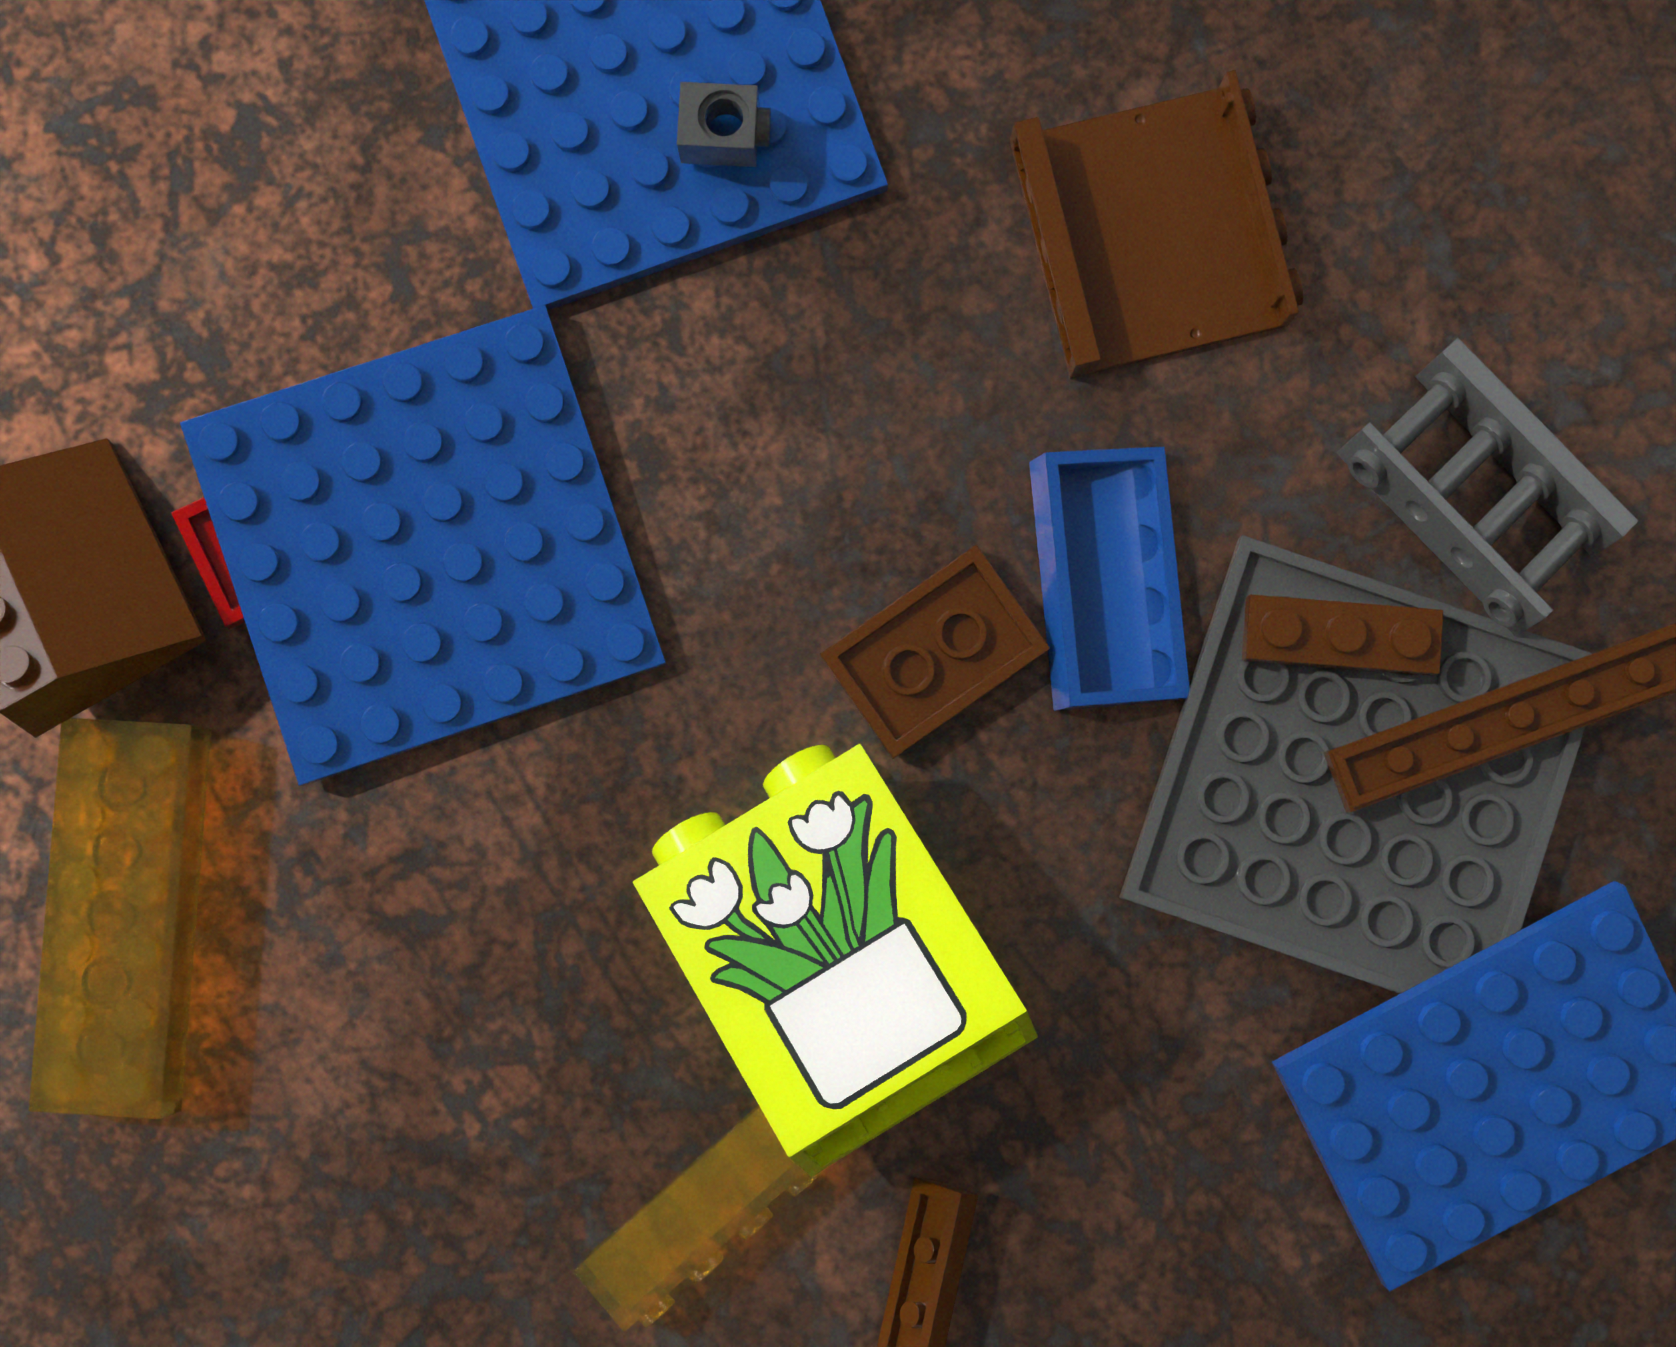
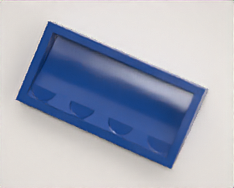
M1165 447L1045 452L1029 462L1046 638L1047 644L1050 647L1048 659L1054 711L1186 699L1190 687Z

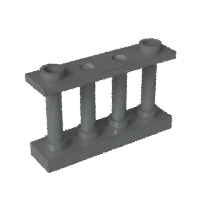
M1457 337L1415 376L1426 387L1428 392L1384 435L1369 422L1336 453L1348 465L1352 476L1360 484L1371 488L1483 603L1489 617L1499 625L1506 627L1514 636H1517L1545 619L1553 611L1537 592L1581 546L1592 557L1624 537L1638 520ZM1445 410H1448L1472 434V438L1427 481L1401 453ZM1492 455L1516 479L1517 484L1472 527L1446 499ZM1537 501L1561 525L1562 530L1518 574L1491 546Z

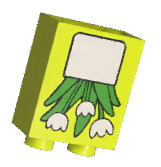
M861 744L856 745L837 758L827 745H815L788 757L778 764L763 782V788L769 796L768 800L725 825L720 815L715 812L703 813L681 822L665 833L654 845L652 854L659 866L633 881L635 888L786 1154L810 1176H814L1038 1038L1026 1008Z

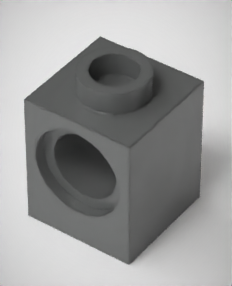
M680 82L677 148L681 163L756 167L757 147H769L771 129V108L760 107L758 85ZM720 115H733L742 122L739 130L729 136H719L708 129L710 123Z

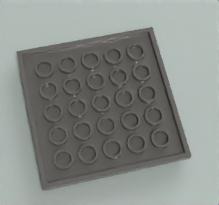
M1242 535L1238 538L1189 685L1190 690L1184 701L1119 898L1398 994L1403 993L1521 930L1586 726L1350 813L1345 811L1323 752L1592 653L1528 631L1514 636L1506 627L1499 625L1490 618ZM1252 594L1443 610L1440 674L1428 676L1242 661L1246 597Z

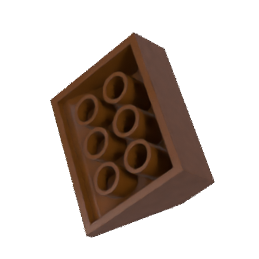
M108 438L0 465V714L37 738L207 641L114 445Z

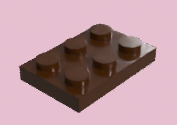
M975 545L821 652L820 657L891 758L894 759L1047 652L1050 647L979 547Z

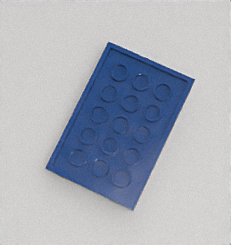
M1616 881L1599 888L1272 1061L1380 1282L1389 1292L1676 1139V994L1625 885Z

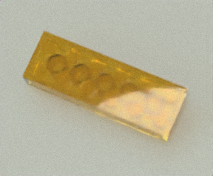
M70 718L61 723L29 1111L161 1119L181 1112L211 729L186 724Z

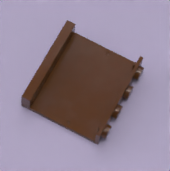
M1236 70L1226 72L1217 89L1042 130L1039 117L1014 122L1010 144L1070 379L1287 327L1299 313L1298 306L1303 304L1301 280L1295 268H1287L1282 246L1286 245L1288 240L1285 219L1280 208L1272 209L1266 188L1272 182L1270 161L1264 148L1256 149L1250 127L1256 123L1254 100L1248 88H1240Z

